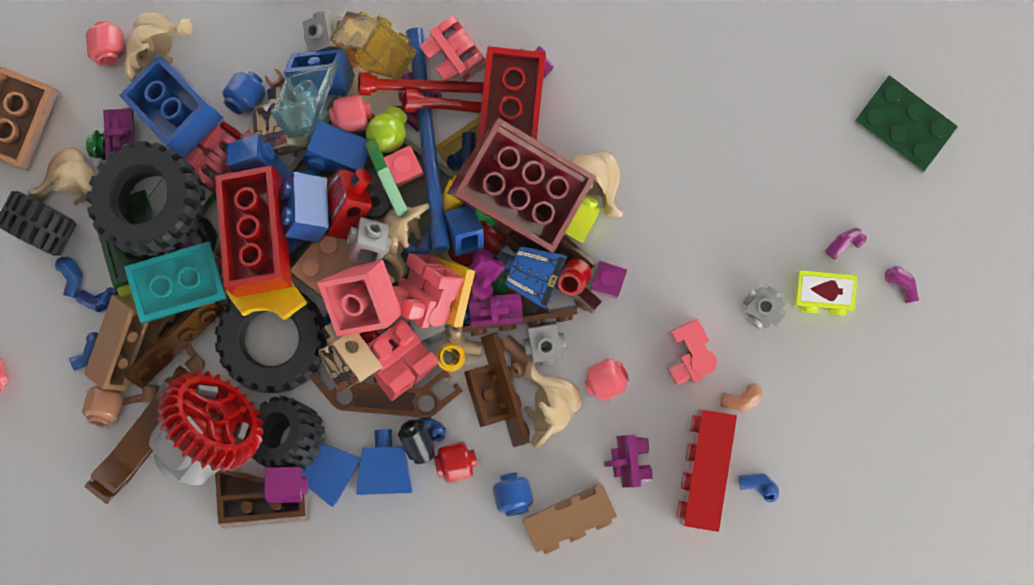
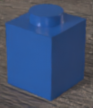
M258 133L228 144L227 167L234 173L272 166L275 156L271 144L266 143Z
M466 206L444 212L449 242L456 256L474 252L477 248L484 249L483 227L473 208Z

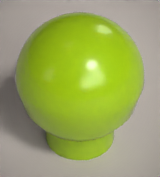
M388 107L384 113L376 115L368 123L366 139L369 141L375 139L381 153L395 152L403 145L406 130L404 124L407 121V115L397 107Z

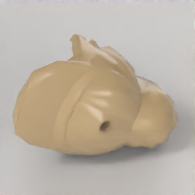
M149 12L141 14L135 19L133 31L129 35L126 44L125 73L131 82L158 54L169 63H173L172 57H165L172 48V36H190L193 30L190 18L182 19L179 24H175L162 13Z
M74 147L65 148L58 152L50 161L43 183L37 188L27 190L28 196L41 202L44 201L46 195L53 189L54 191L59 190L67 194H79L80 197L74 201V205L77 206L86 200L87 192L92 191L93 186L89 185L91 176L96 177V173L85 162L84 155L79 149Z
M606 151L595 152L593 155L580 154L571 158L570 161L597 176L588 194L602 198L604 214L607 217L615 218L624 215L614 201L620 182V170L616 158Z
M428 203L416 207H407L408 213L400 217L393 208L382 217L369 219L389 225L388 238H391V246L388 254L384 255L383 259L389 262L395 269L394 279H396V283L400 281V278H405L410 271L400 254L405 248L409 247L408 239L411 232H414L416 239L422 238L418 227V219H421V213L430 208Z
M531 360L527 363L523 377L538 387L535 393L536 411L533 412L529 407H525L524 411L527 412L536 427L534 428L535 434L531 439V444L534 448H539L549 437H552L566 427L571 415L576 413L581 407L582 397L579 389L568 380L560 377L543 376L538 373L535 363Z

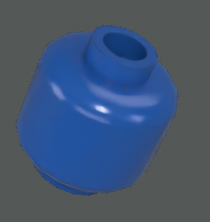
M251 71L248 73L236 72L222 91L226 107L238 115L252 113L253 109L258 106L265 96V89L261 84L263 82L262 79Z
M517 472L500 476L501 482L493 486L497 510L505 513L506 517L529 512L528 507L533 504L529 480L525 477H518Z

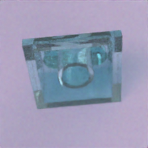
M336 62L287 75L271 115L288 139L307 136L313 133L338 69Z

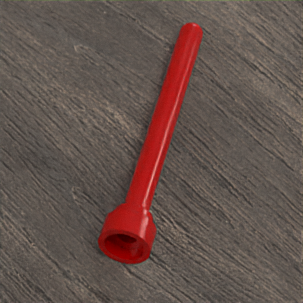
M359 72L358 95L371 96V93H377V90L404 91L405 88L417 89L421 92L482 93L483 82L377 78V75H372L371 72Z
M405 88L402 95V111L415 113L417 110H422V108L480 113L481 102L423 96V93H418L417 89Z

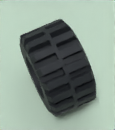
M11 191L0 211V229L53 256H61L77 226L72 218L19 191Z
M272 397L269 399V403L265 401L261 403L260 409L257 411L260 412L258 419L263 421L260 428L264 432L261 436L262 442L251 458L267 468L301 467L303 472L306 470V465L311 467L314 463V457H319L321 453L319 450L320 445H324L325 439L322 438V435L325 434V427L321 426L323 423L322 418L317 415L314 409L291 397ZM290 426L287 439L280 445L284 431Z

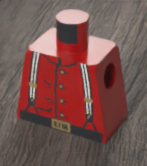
M358 169L356 172L338 170L327 181L329 228L325 232L326 236L347 240L350 228H356L360 218L367 216L372 205L368 190V184L371 182L372 177L366 170Z

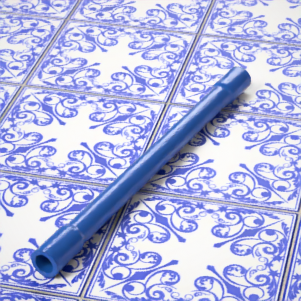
M410 28L406 31L413 80H428L425 54L420 49V45L424 42L423 29ZM418 91V93H423V96L430 97L429 92ZM422 108V110H417L427 198L430 207L429 227L432 250L443 251L449 249L450 246L447 223L444 217L431 108Z

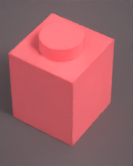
M411 146L384 157L397 187L424 176Z

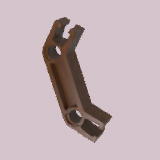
M181 365L175 369L171 378L168 376L164 380L151 403L111 454L92 472L91 479L84 486L105 504H108L129 483L153 453L149 446V440L152 431L159 424L157 420L160 414L157 411L160 404L159 400L170 383L179 375H184L188 372Z
M442 370L422 388L410 387L393 401L389 399L378 384L357 383L348 388L351 390L353 398L350 403L344 405L338 401L337 395L339 391L335 386L333 390H330L319 379L322 375L319 371L310 377L336 409L342 411L428 418L436 415L463 392L456 383L453 385L455 391L443 400H439L432 389L444 377L447 381L451 378L447 371ZM424 395H430L434 400V407L429 412L422 411L418 406L419 399Z

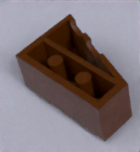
M219 470L215 474L218 525L222 528L309 520L307 494H303V502L268 503L265 498L264 478L230 470L225 472Z

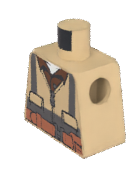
M275 87L267 89L268 104L255 107L252 111L250 136L258 133L266 143L271 144L277 156L306 149L308 147V139L302 107L300 104L285 101L284 88Z
M332 322L320 329L329 345L319 350V355L339 393L383 368L359 333L337 337Z

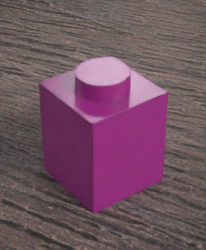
M599 261L590 290L617 299L627 269Z
M301 467L265 468V498L268 503L303 502V494H308V476H303Z

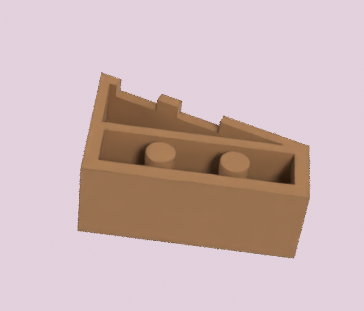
M112 295L84 375L102 389L126 391L131 382L125 378L124 373L150 349L152 344L161 339L158 335L168 321L172 322L176 314L142 324L140 323L133 298Z
M599 483L522 519L536 552L543 550L544 554L560 548L559 542L568 538L570 542L586 536V530L593 527L599 530L613 523L611 519L616 518L617 515L603 485Z

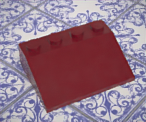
M497 117L459 170L447 194L539 248L554 253L597 176Z

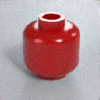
M463 442L440 447L437 452L438 455L434 456L438 477H443L447 483L470 478L473 475V467L478 466L474 449L468 450Z

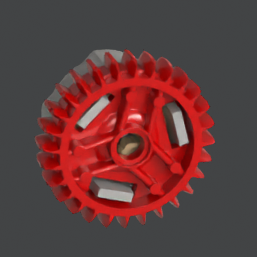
M199 370L195 373L188 371L184 375H179L166 388L157 408L158 413H160L157 418L159 424L151 433L149 446L154 451L157 467L167 478L188 485H203L210 476L216 474L219 470L225 472L227 469L234 470L238 466H242L259 448L258 446L262 442L261 436L264 432L260 428L263 421L258 419L260 412L253 410L255 402H249L246 399L247 393L242 394L238 391L239 386L233 387L230 385V379L223 381L220 374L212 377L209 371L204 374Z

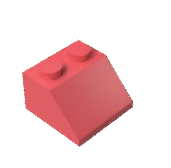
M383 260L358 264L317 282L337 337L388 328L402 314Z

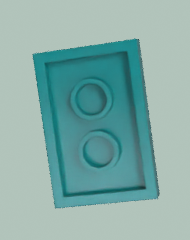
M209 241L124 266L138 317L142 324L227 299L212 245Z

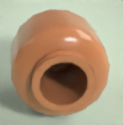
M99 386L91 387L87 391L82 413L87 417L88 423L99 427H109L111 423L118 421L124 398L116 390L102 389Z

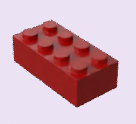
M487 47L477 145L497 117L537 140L546 52Z
M272 166L215 176L224 288L235 297L291 288L288 237H285L284 225L281 224V213L284 208L283 199L280 198V189L283 184L282 176Z
M698 410L697 415H692L689 431L694 432L693 444H687L685 460L690 461L688 472H683L681 479V489L685 490L684 501H678L676 518L681 519L680 524L685 527L719 532L737 415Z

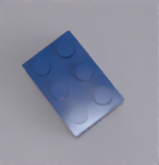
M160 54L119 95L168 148H171L183 158L224 118Z

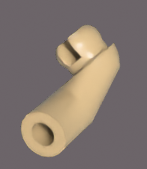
M451 325L447 327L445 336L449 343L458 344L463 349L464 354L481 356L482 342L468 340L462 327H453Z

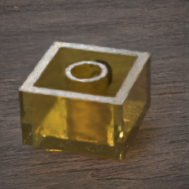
M347 11L329 39L339 49H344L346 55L364 71L397 80L401 79L417 53L409 44L410 39L400 32H395L391 28L392 23L380 15H377L376 18L371 17L362 11L359 14Z

